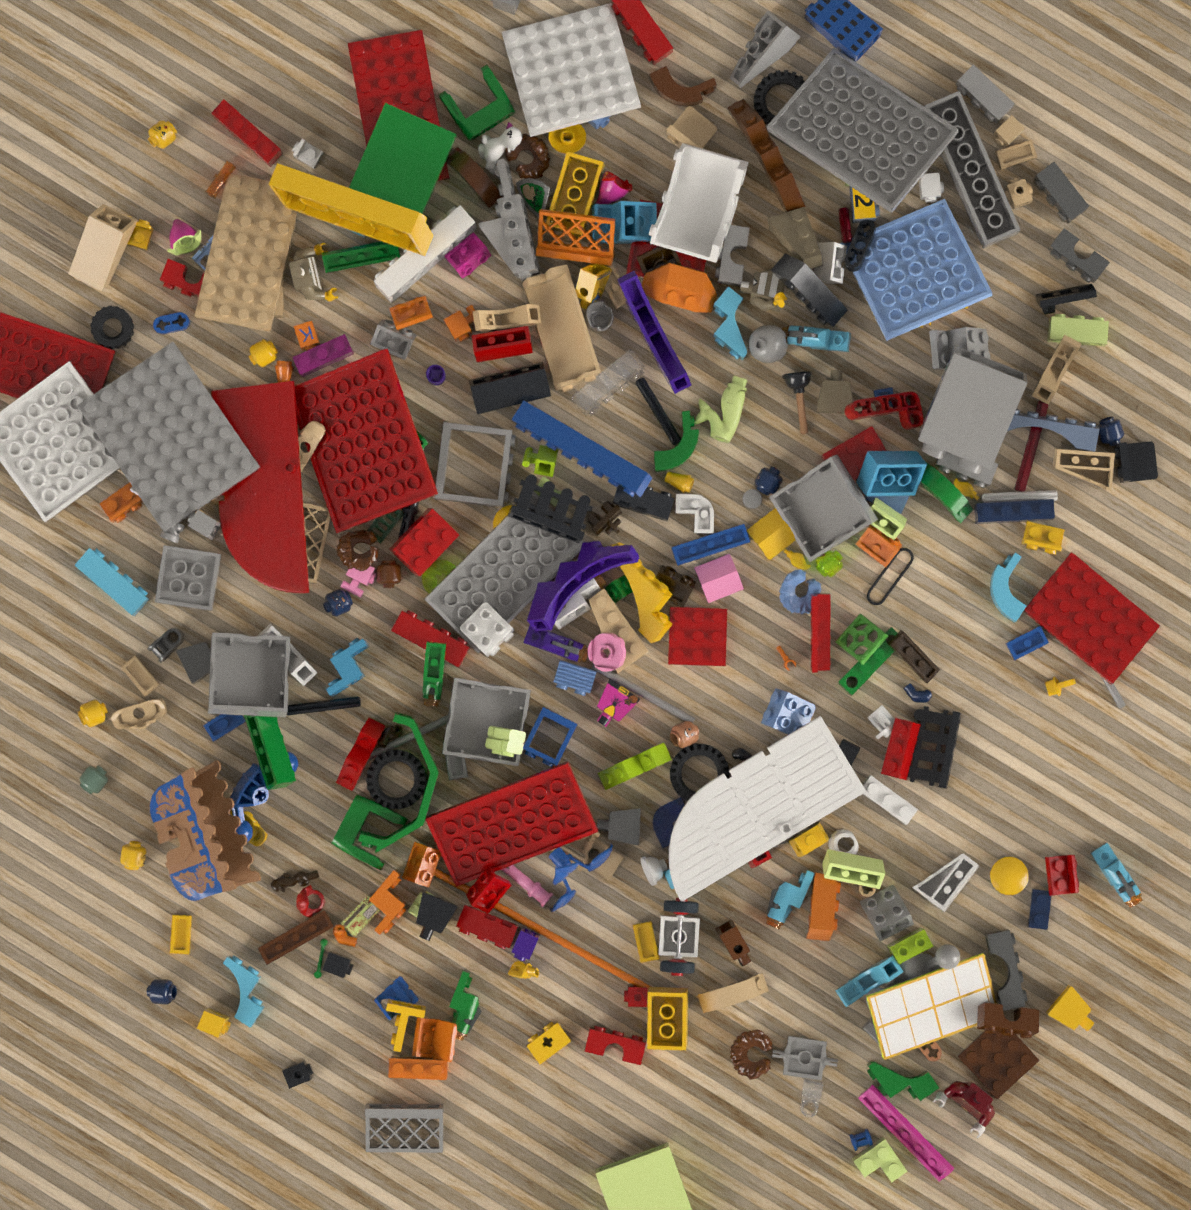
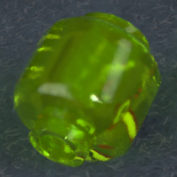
M829 550L816 559L817 565L815 568L823 577L828 576L832 578L843 568L844 565L841 561L843 557L837 550L834 552Z

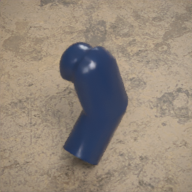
M911 683L903 688L913 702L926 703L932 698L931 691H917Z

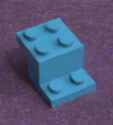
M620 201L613 205L593 204L592 216L615 219L614 244L628 245L636 241L651 242L652 236H649L651 225H655L657 221L656 203ZM602 223L599 225L605 234L610 231V224ZM594 229L592 231V238L596 241L602 236ZM604 239L599 242L601 244H608Z
M356 638L349 643L350 647L345 650L341 648L332 654L333 658L330 660L342 679L336 678L328 683L329 687L326 690L330 696L334 697L365 677L354 656L369 647L366 640Z

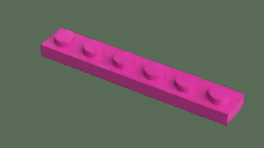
M873 1084L860 1094L858 1099L939 1182L953 1171L954 1167Z

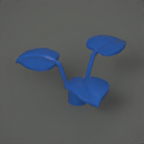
M612 844L607 850L597 855L589 864H584L572 857L571 854L567 855L560 847L556 848L549 855V859L556 865L555 877L552 883L556 885L563 881L567 889L566 893L557 900L553 908H550L551 913L565 906L576 894L575 889L571 891L566 880L568 875L578 865L588 869L589 872L600 867L610 856L613 848Z

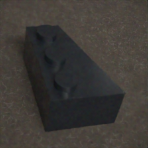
M620 485L617 487L613 500L614 506L617 505L618 507L668 522L675 499L671 497L672 494L664 491L658 493L653 491V488L647 486L641 497L635 494L632 497L623 491L625 488Z

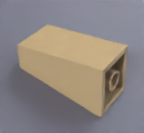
M102 204L88 217L68 274L77 281H83L91 285L92 288L103 291L111 282L137 220Z

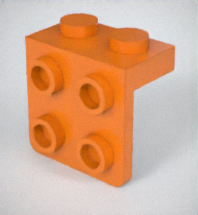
M417 1017L412 1056L452 1062L455 1053V1038L457 1036L456 1023L435 1018Z

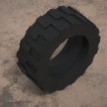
M118 306L101 308L92 317V323L90 324L93 338L100 345L109 349H119L122 346H126L131 341L132 335H134L133 329L135 328L132 318L124 309ZM110 318L119 320L122 325L120 334L115 337L107 336L103 331L105 321Z

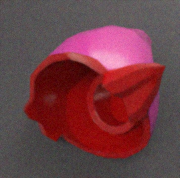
M606 171L601 179L599 195L595 204L608 205L618 201L632 191V184H629L627 179L623 181L615 174Z

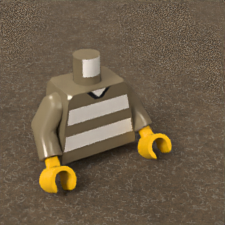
M326 243L316 244L314 248L309 247L298 250L294 256V261L289 263L295 289L308 300H324L325 298L328 302H331L338 298V296L332 294L337 291L336 288H331L326 292L323 291L315 254L317 256L322 255L324 252L322 245Z
M771 269L756 272L753 282L742 281L740 292L751 294L750 304L764 312L768 310L780 312V308L785 305L784 301L787 300L783 293L784 283Z

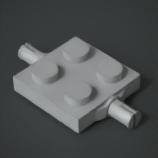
M788 1036L787 1046L784 1051L774 1049L772 1053H777L772 1054V1057L783 1059V1075L822 1080V1073L826 1065L835 1067L838 1065V1059L827 1058V1041Z

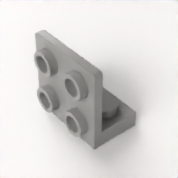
M894 885L860 901L880 942L914 925L912 917Z

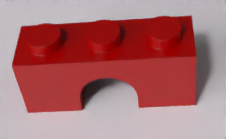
M168 259L159 280L164 283L163 287L174 290V288H177L185 296L191 297L194 295L199 297L204 272L199 282L190 284L185 280L188 270L186 265Z
M596 1025L594 1028L589 1029L584 1052L603 1056L605 1048L609 1044L616 1043L623 1048L622 1061L641 1065L646 1041H643V1037L638 1035L626 1037L624 1032L613 1030V1033L606 1032V1028Z

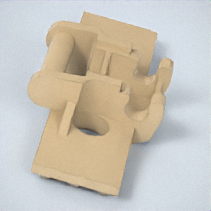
M597 832L568 843L586 856L583 860L584 864L592 862L588 855L591 849L596 848L602 853L609 848L597 840L601 833ZM612 850L608 859L595 871L610 880L624 857ZM578 865V871L581 872L583 867Z

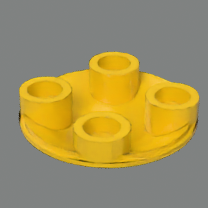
M1015 857L999 859L990 870L991 883L1001 894H1018L1028 883L1029 874L1027 867L1021 860Z

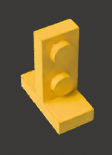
M388 999L386 1011L400 1013V1015H396L394 1026H398L396 1033H392L390 1044L394 1045L393 1051L401 1052L408 1016L424 1018L426 1006Z

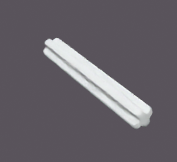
M1056 490L984 493L981 496L982 503L1049 499L1056 501L1058 493Z

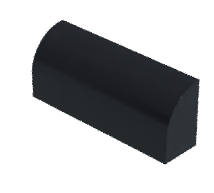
M543 362L469 380L477 415L522 404L523 401L530 402L551 396Z

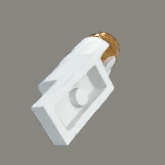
M601 574L584 584L565 604L566 607L561 610L555 621L558 629L566 626L591 609L586 600L592 598L597 592L604 589L603 586L606 585Z

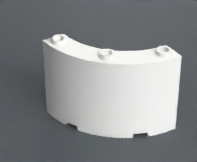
M682 143L680 149H676L673 160L676 163L668 191H664L662 196V202H664L655 225L652 224L650 227L649 236H652L650 244L716 263L723 248L724 238L726 239L739 200V196H736V194H739L741 185H743L748 162Z

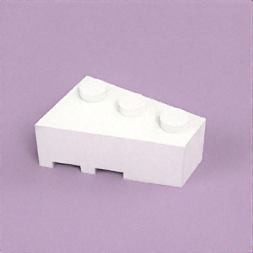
M963 853L912 888L942 912H945L979 868V865Z

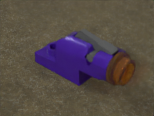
M531 625L523 642L578 663H585L588 657V648L585 644L550 631H535Z

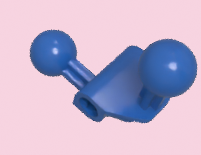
M287 751L292 769L296 772L299 764L295 754ZM253 763L242 774L243 776L233 788L230 796L234 801L232 816H238L241 820V824L236 829V832L244 834L247 837V842L252 838L253 828L249 822L245 821L243 807L263 804L269 797L260 765Z

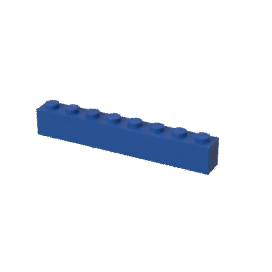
M526 401L522 402L511 419L516 423L515 427L521 432L525 433L527 430L532 433L530 436L539 442L541 439L547 442L546 446L554 451L556 449L561 450V455L571 460L574 458L578 460L577 464L584 469H587V467L593 469L592 473L599 478L605 476L609 479L607 482L615 487L622 486L625 488L623 491L632 497L634 494L641 497L652 480V477L644 470Z

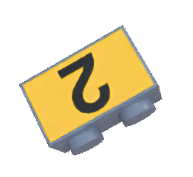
M849 186L852 224L869 219L875 222L877 216H880L879 205H876L874 201Z

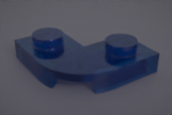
M681 797L658 808L653 816V829L662 848L669 846L674 827L672 822L677 820L685 806Z

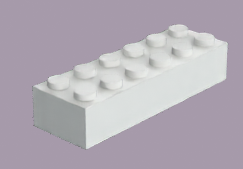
M461 205L457 208L455 206L451 208L444 220L439 219L433 224L431 232L434 236L426 256L404 250L405 254L400 258H394L389 263L390 267L386 271L381 270L375 275L374 283L391 304L441 261L444 255L477 229L475 221Z

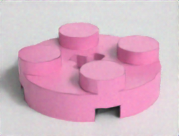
M608 632L599 634L591 640L588 646V657L596 665L594 667L603 672L613 671L621 667L626 657L624 640ZM607 648L610 650L608 657H606V653H603V650Z

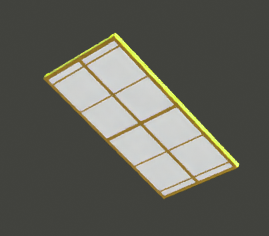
M984 953L960 961L953 969L940 968L866 996L884 1060L977 1026L978 1006L985 1002L997 1004Z

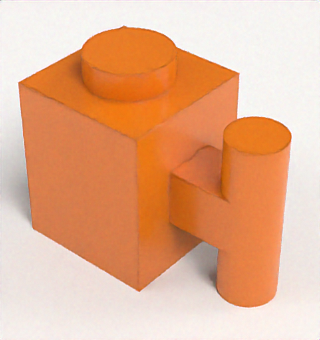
M473 305L466 308L469 314L466 317L459 310L444 319L455 342L458 340L460 342L465 341L470 337L469 334L472 333L469 324L474 323L473 311L475 309Z

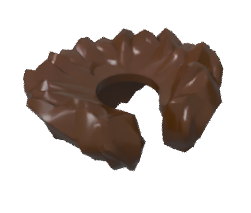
M522 134V141L514 151L508 152V148L505 149V157L510 162L516 160L521 151H530L533 154V161L527 165L520 164L516 167V172L520 178L524 179L542 178L543 173L550 166L549 148L537 136L530 137V135Z
M362 529L348 532L339 539V544L336 546V552L343 565L347 566L348 569L367 570L378 558V548L371 546L377 542L376 534L371 530L366 531ZM358 543H365L370 545V550L363 554H358L354 551V546Z
M758 1029L743 1032L741 1036H737V1039L734 1040V1044L731 1046L730 1059L738 1074L753 1080L770 1071L771 1061L764 1058L757 1062H752L747 1056V1052L751 1047H759L765 1052L772 1050V1041L769 1036Z

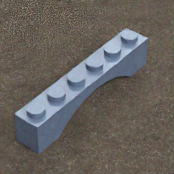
M1016 409L1007 430L1010 431L1028 426L1050 429L1069 440L1075 448L1089 451L1096 450L1099 426L1096 425V422L1085 421L1080 423L1074 418L1062 420L1058 419L1056 415L1047 414L1044 417L1039 416V413L1028 411L1027 414L1020 413L1018 409Z

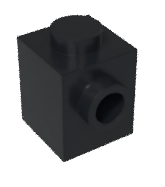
M306 1061L282 1070L289 1089L311 1080V1075L314 1074L311 1064H307Z

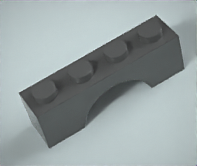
M1008 929L986 933L985 938L988 952L1001 957L1008 968L1007 980L997 990L999 1004L1003 1005V1011L1025 1007V1002L1028 1000L1026 991L1022 990L1021 983L1024 980L1022 972L1018 971L1017 967L1020 961L1018 953L1014 952L1013 945L1016 944L1014 933H1010Z

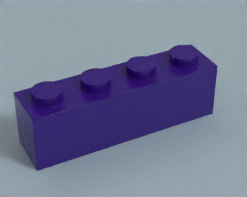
M522 927L512 949V953L515 954L514 958L525 961V959L530 960L540 934Z

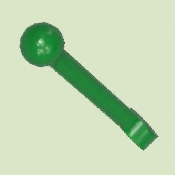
M325 938L320 941L321 950L317 971L314 973L315 978L322 976L321 966L325 946L328 943Z

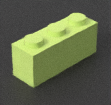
M1054 314L1049 319L1047 342L1060 343L1063 336L1066 335L1082 343L1081 345L1104 347L1107 345L1109 321H1104V318L1093 317L1092 320L1085 319V316L1080 315L1066 318L1065 314Z
M828 849L822 863L824 878L880 889L885 876L884 863L880 859Z

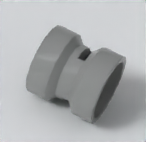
M178 523L166 532L162 531L160 537L178 544L180 539L179 533L184 530L185 526Z

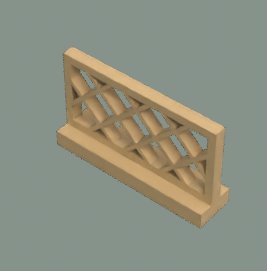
M303 503V507H306L310 514L304 520L311 516L317 525L310 531H307L305 528V536L307 535L313 543L306 551L315 546L319 553L318 558L313 561L307 556V561L309 562L307 567L311 565L315 571L313 579L308 578L309 583L316 584L331 517L328 508ZM318 511L327 512L326 520L319 524L313 514ZM319 528L323 534L322 539L315 543L309 533Z

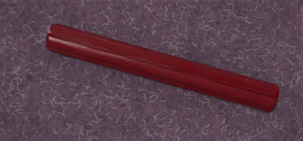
M1039 400L1035 412L1039 413V416L1046 417L1049 405ZM1031 426L1014 487L1018 492H1025L1042 427Z

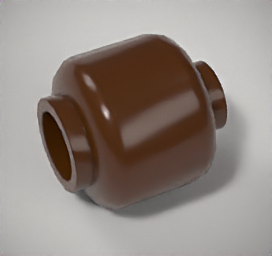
M381 561V564L376 567L377 583L383 584V588H395V584L401 582V566L396 564V561Z

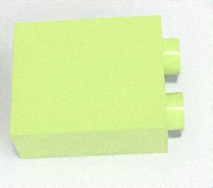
M668 1143L595 1169V1174L608 1210H692Z

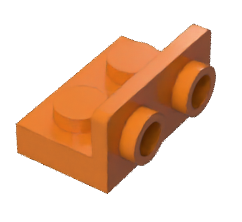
M426 296L416 297L411 301L389 308L397 330L433 318Z
M130 482L99 504L112 523L123 521L127 517L126 514L131 510L135 512L142 507V499L130 491L132 487Z
M871 524L856 542L858 547L884 567H887L903 546L897 537L893 540Z
M414 841L402 878L425 887H430L441 856L440 851Z

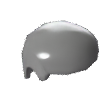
M603 301L592 302L587 307L585 322L589 328L596 332H603L612 325L614 319L612 309L605 305Z

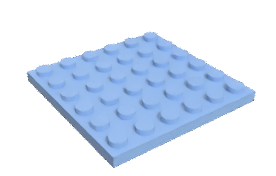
M945 199L877 227L862 267L858 271L853 272L886 341L992 296V291ZM861 241L855 244L857 249H863L866 246ZM840 243V244H842V245H846V246H847V249H846V254H847V251H848V249H849L851 243H846V244ZM855 254L853 261H850L851 265L855 262L857 263V254Z

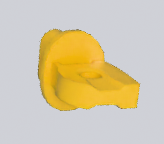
M1055 676L1053 680L1045 681L1049 696L1056 694L1061 696V688L1076 684L1075 678L1059 682Z
M521 961L514 962L508 971L509 976L524 979L530 977L538 978L540 973L538 968L532 967L530 963L524 964Z

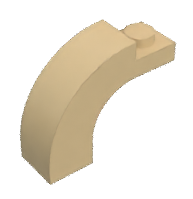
M526 304L503 310L473 311L475 331L494 332L541 324L539 305Z
M1066 335L1063 336L1033 391V397L1049 405L1082 343Z
M760 973L697 995L702 1011L706 1013L758 997L769 990L764 974Z

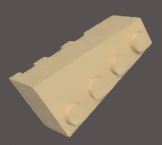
M605 589L588 600L601 634L606 632L613 633L624 640L626 657L623 665L615 669L617 674H619L649 651Z

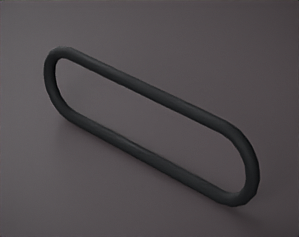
M901 548L868 590L867 599L872 605H880L885 601L912 564L914 555L911 550ZM901 551L909 552L911 555L910 562L883 599L877 603L873 602L870 599V593Z

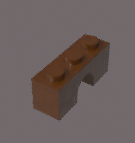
M985 1002L978 1006L977 1029L984 1030V1033L1002 1032L1004 1036L1017 1034L1021 1038H1032L1033 1035L1039 1033V1010L1021 1007L1014 1011L1013 1021H1009L1003 1014V1005Z

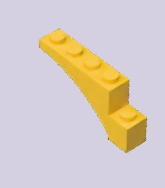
M619 542L610 546H622L624 544ZM640 559L637 563L621 565L620 567L630 583L638 607L640 620L638 631L650 643L660 641L672 626L668 616L660 612L661 608L672 596V593L664 583L655 578V574L651 570L646 569L642 565Z

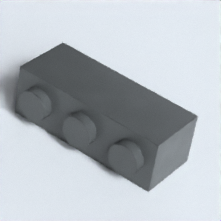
M1055 162L1051 163L1034 177L1035 186L1039 191H1044L1047 195L1048 203L1051 206L1055 205L1059 211L1058 215L1063 221L1070 223L1089 208V205Z

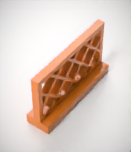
M540 209L536 256L611 266L615 254V219ZM544 216H551L555 222L548 226L544 221ZM564 218L570 219L574 223L568 229L561 222ZM588 221L593 227L586 231L580 223ZM602 223L610 224V231L606 234L599 227ZM556 224L564 231L559 236L551 229ZM575 227L583 233L577 239L570 232ZM594 229L602 236L596 241L589 235ZM547 231L554 238L551 242L543 241V234ZM567 234L573 242L564 244L560 238ZM586 237L592 244L585 247L579 241ZM604 239L609 244V250L602 249L598 243Z

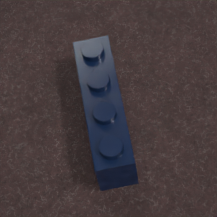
M1054 499L977 503L974 505L975 524L1048 521L1055 519Z

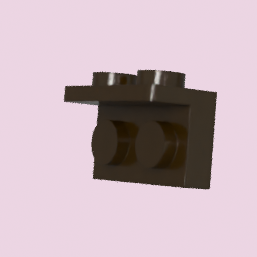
M664 565L661 566L656 576V579L664 583L672 593L669 600L684 607L696 581L692 577L682 575L676 572L674 568Z

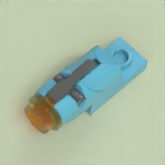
M794 325L782 328L788 345L810 347L817 350L849 352L850 332Z
M1108 843L1103 844L1090 853L1125 905L1128 904L1132 908L1143 901L1139 888Z
M808 870L805 873L802 872L797 882L800 884L799 887L784 882L779 888L772 890L767 909V925L780 930L781 925L784 926L786 918L792 911L791 907L794 906L800 909L815 873Z

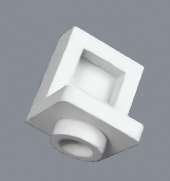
M881 705L867 717L880 732L875 736L877 739L882 736L886 738L891 734L895 720L884 706Z

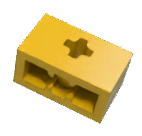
M208 1008L204 1010L197 1029L215 1037H220L229 1030L231 1022L228 1020L230 1016Z
M558 1021L555 1024L550 1022L543 1027V1033L540 1035L535 1033L528 1039L529 1043L526 1046L540 1065L571 1042L570 1037ZM544 1037H547L548 1039H553L551 1041V1046H549L548 1044H546L545 1046L543 1045Z

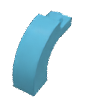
M1017 553L1006 557L1003 562L1005 567L999 564L996 565L990 581V592L996 608L1012 622H1017L1027 606L1011 594L1008 585L1012 571L1022 558Z
M890 956L854 976L835 991L845 1007L867 994L871 989L890 982L903 973V970L894 956Z

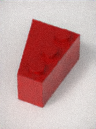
M466 904L456 925L459 928V932L466 935L473 933L477 935V939L484 942L492 941L495 943V946L502 949L510 948L519 926Z

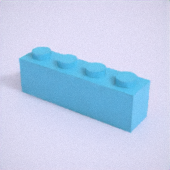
M89 548L75 566L128 613L136 616L150 600L146 596L148 592L141 586L136 588L132 584L134 580L126 573L121 575L117 571L119 567L112 561L109 563L103 559L105 555L97 548L95 550Z

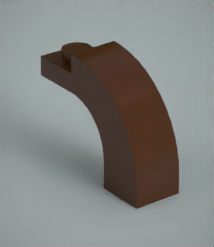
M667 66L649 74V79L655 91L664 100L678 106L699 105L703 102L701 95H711L715 92L714 89L717 88L714 78L693 87L681 86L673 80Z
M457 147L449 154L446 160L447 164L463 178L488 208L492 207L497 202V199L503 197L492 180L465 151Z

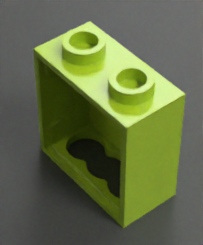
M921 927L886 945L898 964L933 947L925 929Z

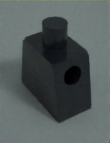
M423 892L416 920L417 924L423 926L419 937L430 941L434 931L442 933L458 906Z

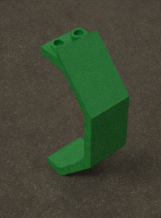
M395 712L393 722L407 725L412 729L430 775L418 816L413 821L388 836H381L361 830L358 841L362 842L361 845L372 848L373 845L377 846L375 853L424 825L439 773L415 718Z

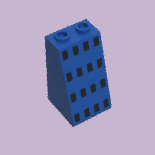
M818 0L815 4L812 2L805 9L804 19L838 51L855 62L880 38L883 30L882 27L849 0Z

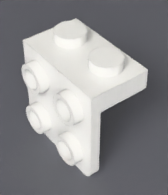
M486 602L460 626V630L487 657L489 655L494 656L500 650L499 645L503 641L507 643L514 636L512 633L514 631L513 627Z

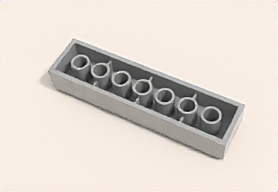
M960 91L924 105L925 108L959 129L958 134L941 154L982 248L984 249L1017 235L1020 232V227Z

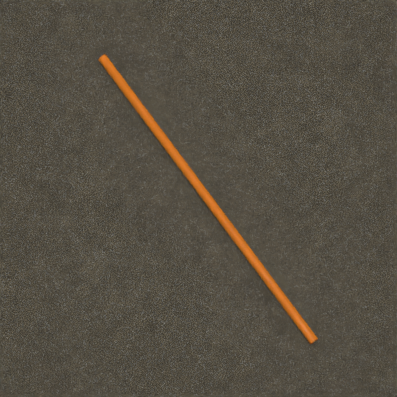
M436 868L435 877L464 893L468 892L470 886L462 884L456 887L450 875ZM498 902L494 906L495 910L636 987H646L648 990L649 987H652Z

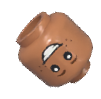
M684 721L673 726L670 733L672 743L679 748L691 746L699 738V728L690 721Z

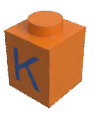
M312 321L294 326L302 351H308L320 345Z

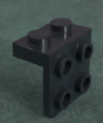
M1152 441L1130 444L1124 442L1115 445V460L1117 459L1118 463L1116 476L1120 483L1157 479L1155 445Z

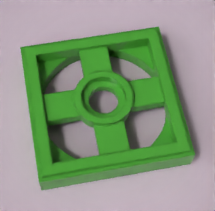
M860 613L835 642L864 665L889 636ZM867 625L863 630L858 631L855 629L858 626ZM873 630H876L877 639L873 643L869 640V635ZM850 634L853 637V642L847 647V638ZM863 635L865 637L864 640L859 642L858 637ZM864 645L867 648L864 654L855 653L859 646Z

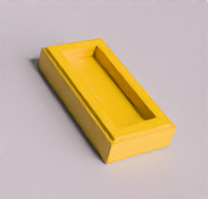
M172 915L170 953L190 954L192 915Z
M652 922L634 924L633 930L640 963L659 959Z

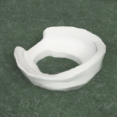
M845 829L836 830L829 839V849L840 851L837 845L839 839L851 837L854 846L845 853L856 855L859 845L852 832Z

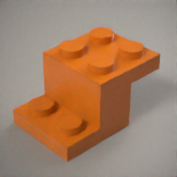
M396 869L392 871L369 899L371 903L386 914L384 919L374 929L379 935L383 932L387 934L395 925L392 921L395 918H401L407 910L405 908L407 903L390 890V888L395 889L401 882L399 877L402 874Z

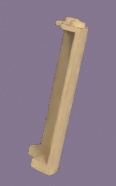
M568 265L549 268L545 274L526 278L522 285L528 304L539 305L541 324L535 326L555 391L562 389V392L572 390L574 385L596 380L595 376L599 375L601 371Z

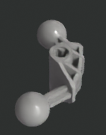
M946 944L938 948L933 958L928 954H918L899 964L903 973L891 980L890 984L884 989L939 969V967L943 969L955 968L960 962L959 950L953 945ZM873 988L867 995L883 990V988Z

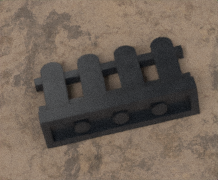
M532 474L528 475L525 480L521 479L519 485L522 486L519 498L515 497L513 501L516 506L513 505L509 509L507 516L573 542H581L585 534L581 529L585 530L586 524H583L587 511L591 512L593 508L589 506L590 498L587 495H582L576 501L572 499L573 492L569 488L563 489L558 494L554 492L555 485L551 481H547L543 487L536 485L537 478ZM534 491L540 493L536 505L530 503ZM551 498L558 500L554 512L548 510ZM569 504L576 507L572 519L565 517Z
M924 706L923 710L917 709L914 712V718L921 721V726L912 757L914 759L913 766H910L907 777L910 778L909 782L915 783V779L929 781V786L939 783V788L947 789L962 714L953 711L952 715H948L947 710H943V713L928 711L929 707ZM926 722L940 725L939 732L925 730ZM946 726L950 727L949 734L944 733ZM922 741L937 744L936 751L921 749ZM942 745L946 746L945 753L941 752ZM919 760L932 762V770L918 768ZM938 764L943 765L941 772L937 771Z

